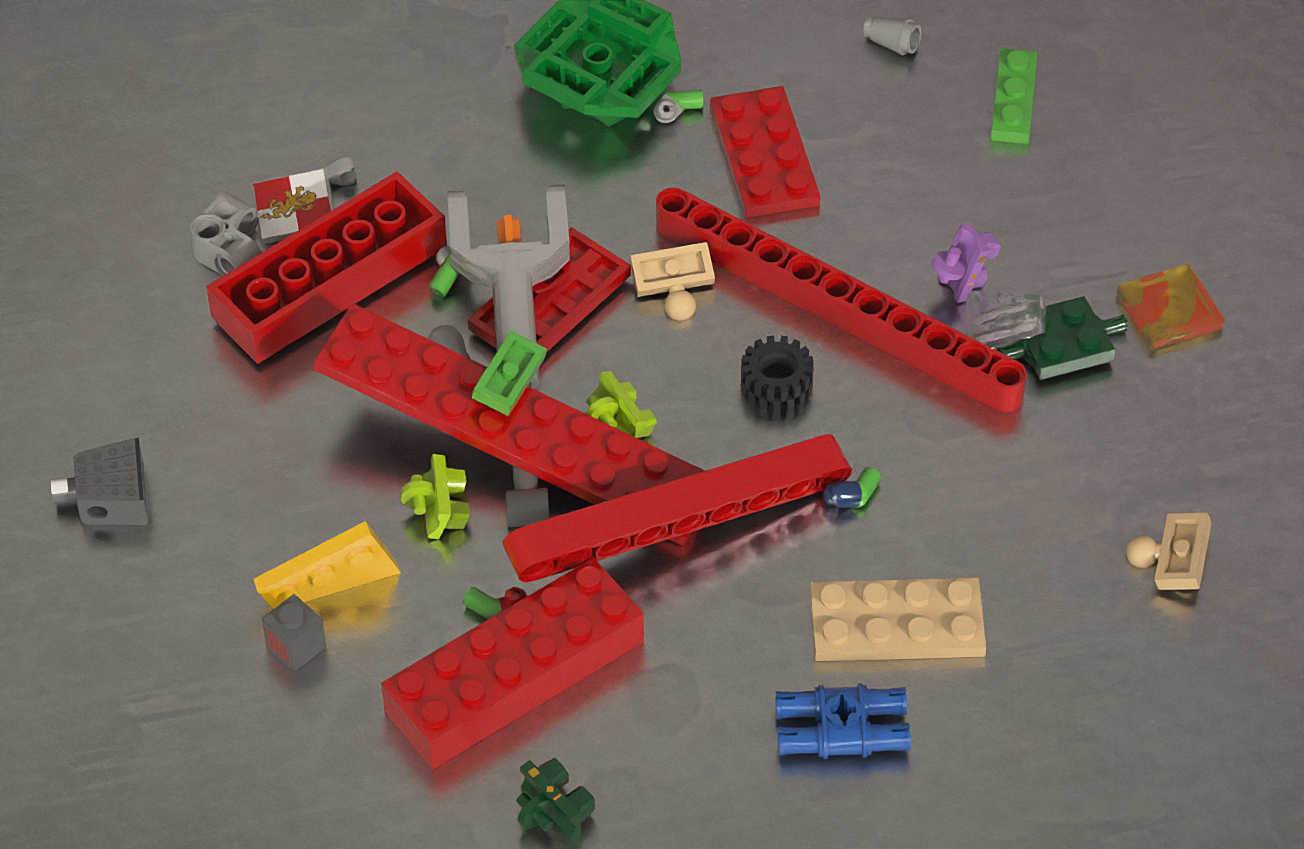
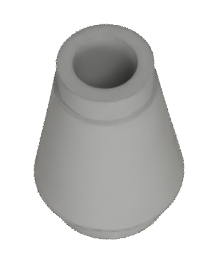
M869 17L865 22L863 35L864 38L870 39L900 55H905L906 53L913 54L921 40V27L918 24H914L912 19Z

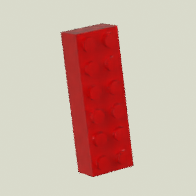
M396 171L207 285L211 317L258 364L343 312L352 303L356 304L438 253L440 248L447 246L445 215Z
M593 557L381 682L384 711L428 766L434 770L644 643V613Z

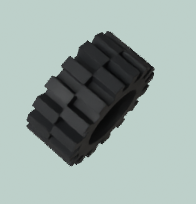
M774 335L767 336V343L765 344L761 338L754 341V348L749 345L741 360V386L744 396L749 395V402L753 405L760 401V409L767 410L768 405H773V412H780L781 405H785L787 411L794 409V401L798 405L803 404L805 396H810L813 387L814 360L812 356H809V349L806 346L800 349V341L796 339L789 344L787 336H781L780 342H775ZM771 368H782L791 372L792 375L784 379H772L763 375L762 372Z

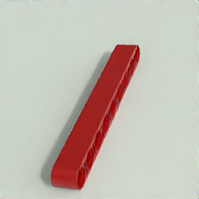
M831 434L821 435L523 526L509 533L502 541V546L518 579L521 582L528 583L574 569L593 557L600 561L824 491L828 484L846 481L852 474V468L835 437Z

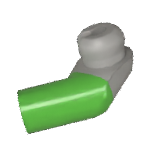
M689 90L665 93L654 107L656 119L662 123H669L674 121L685 109L703 108V91Z
M449 246L439 249L436 261L440 268L428 285V288L433 293L441 297L446 296L459 275V272L452 268Z

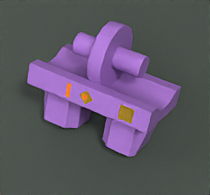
M971 223L961 224L949 251L938 252L934 256L932 267L938 274V281L952 288L956 302H965L968 300L973 288L984 286L988 277L987 269L984 267L985 260L996 258L1001 247L991 232L978 234Z

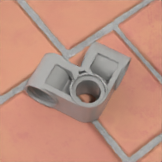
M226 191L217 195L213 202L199 216L194 218L190 224L194 259L224 276L262 253L263 251H261L257 243L249 237L258 225L260 213L256 208Z

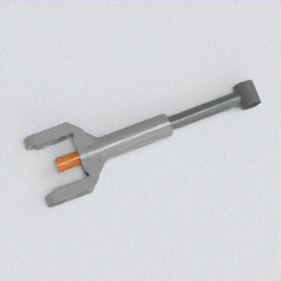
M565 184L549 185V189L546 192L549 244H542V241L521 242L520 219H512V215L508 214L504 215V219L497 220L496 222L498 244L478 245L476 249H470L467 197L463 194V191H447L452 268L471 282L493 289L497 352L510 331L537 343L533 286L554 276L570 261ZM539 370L534 374L528 387L536 389L539 386ZM512 465L514 490H506L508 527L527 526L549 519L547 488H539L538 477Z

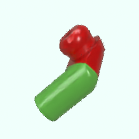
M472 587L465 594L463 605L490 619L527 597V594L521 588L511 587V589L505 591V597L494 599L481 590Z

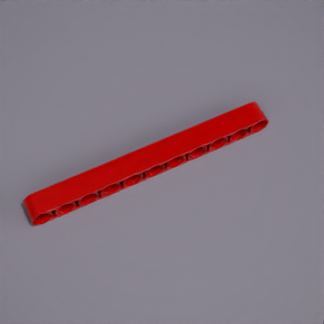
M667 188L658 193L656 197V230L662 237L679 246L707 242L712 263L997 411L1012 412L1022 405L1026 370L1018 361L682 189Z

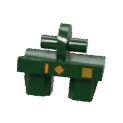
M556 758L538 767L531 760L520 766V772L525 778L521 785L523 793L516 800L522 807L518 814V823L527 830L539 825L544 831L550 830L555 825L570 842L581 835V822L595 810L594 797L584 786H578L566 796L559 790L569 782V774Z

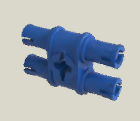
M857 683V687L824 688L823 684L818 687H814V691H776V719L815 717V721H819L817 726L778 727L779 755L818 753V757H823V759H828V756L861 755L862 758H867V755H871L872 751H910L911 734L909 723L871 725L870 721H866L869 715H907L906 687L867 689V685ZM840 715L843 716V721H845L846 726L842 725V720H840L839 717Z

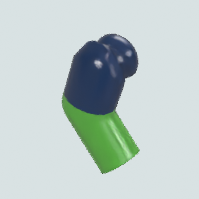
M865 467L856 481H838L828 484L823 492L824 500L828 505L838 508L862 507L867 503L881 481V474L874 468Z

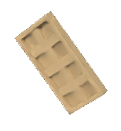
M979 577L811 582L810 597L815 662L985 657L986 638Z

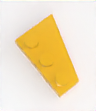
M364 521L259 575L253 580L258 593L274 610L293 594L303 602L396 575L401 573L396 559L367 522Z

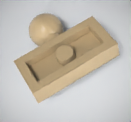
M707 242L630 255L629 262L637 297L669 292L665 300V311L670 318L677 321L691 318L696 310L694 297L685 289L714 284L715 281Z
M1167 514L1162 543H1156L1153 538L1145 535L1134 537L1126 547L1128 561L1136 567L1147 568L1154 565L1158 560L1155 575L1158 590L1200 589L1212 524L1209 514Z

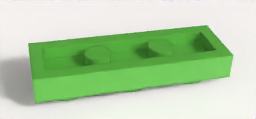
M1000 48L991 140L1029 144L1038 52Z

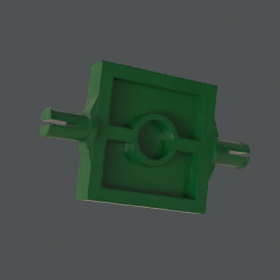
M1085 296L1011 315L1010 327L1017 338V343L997 347L996 350L1014 360L1024 359L1033 366L1039 379L1042 380L1114 361L1116 349L1108 335L1128 331V321L1123 314L1106 320L1100 319L1093 312Z

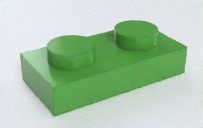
M510 331L475 386L472 398L509 416L543 362L547 348Z

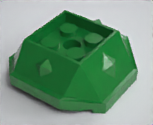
M558 0L514 45V55L523 84L558 101L563 109H574L608 127L627 117L639 118L681 73V58L674 32L672 15L670 12L645 0Z

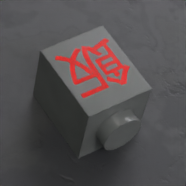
M295 594L262 618L266 648L294 673L326 648L323 619Z

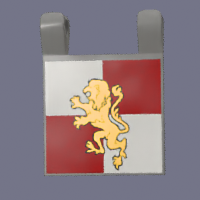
M344 157L325 168L251 183L255 208L260 213L258 226L262 245L282 241L335 209L330 183L348 186L356 182V172L352 159Z

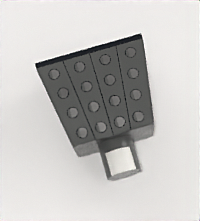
M139 438L79 452L73 457L75 477L51 480L54 505L77 502L81 522L86 525L149 524L144 462Z

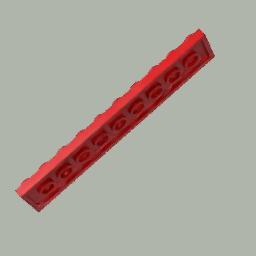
M354 303L350 305L314 363L313 370L593 504H599L705 471L528 386L509 416L472 398L473 390L487 369L486 366ZM691 532L668 540L684 547Z

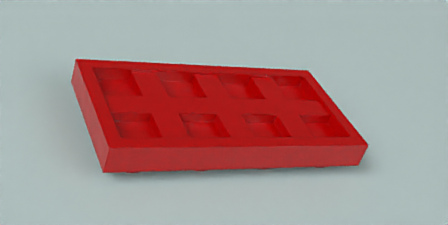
M784 86L710 98L712 117L745 219L820 206V193Z
M573 227L569 229L570 261L554 276L533 286L536 342L547 348V352L631 276V265ZM492 297L467 321L469 331L496 348L494 301Z

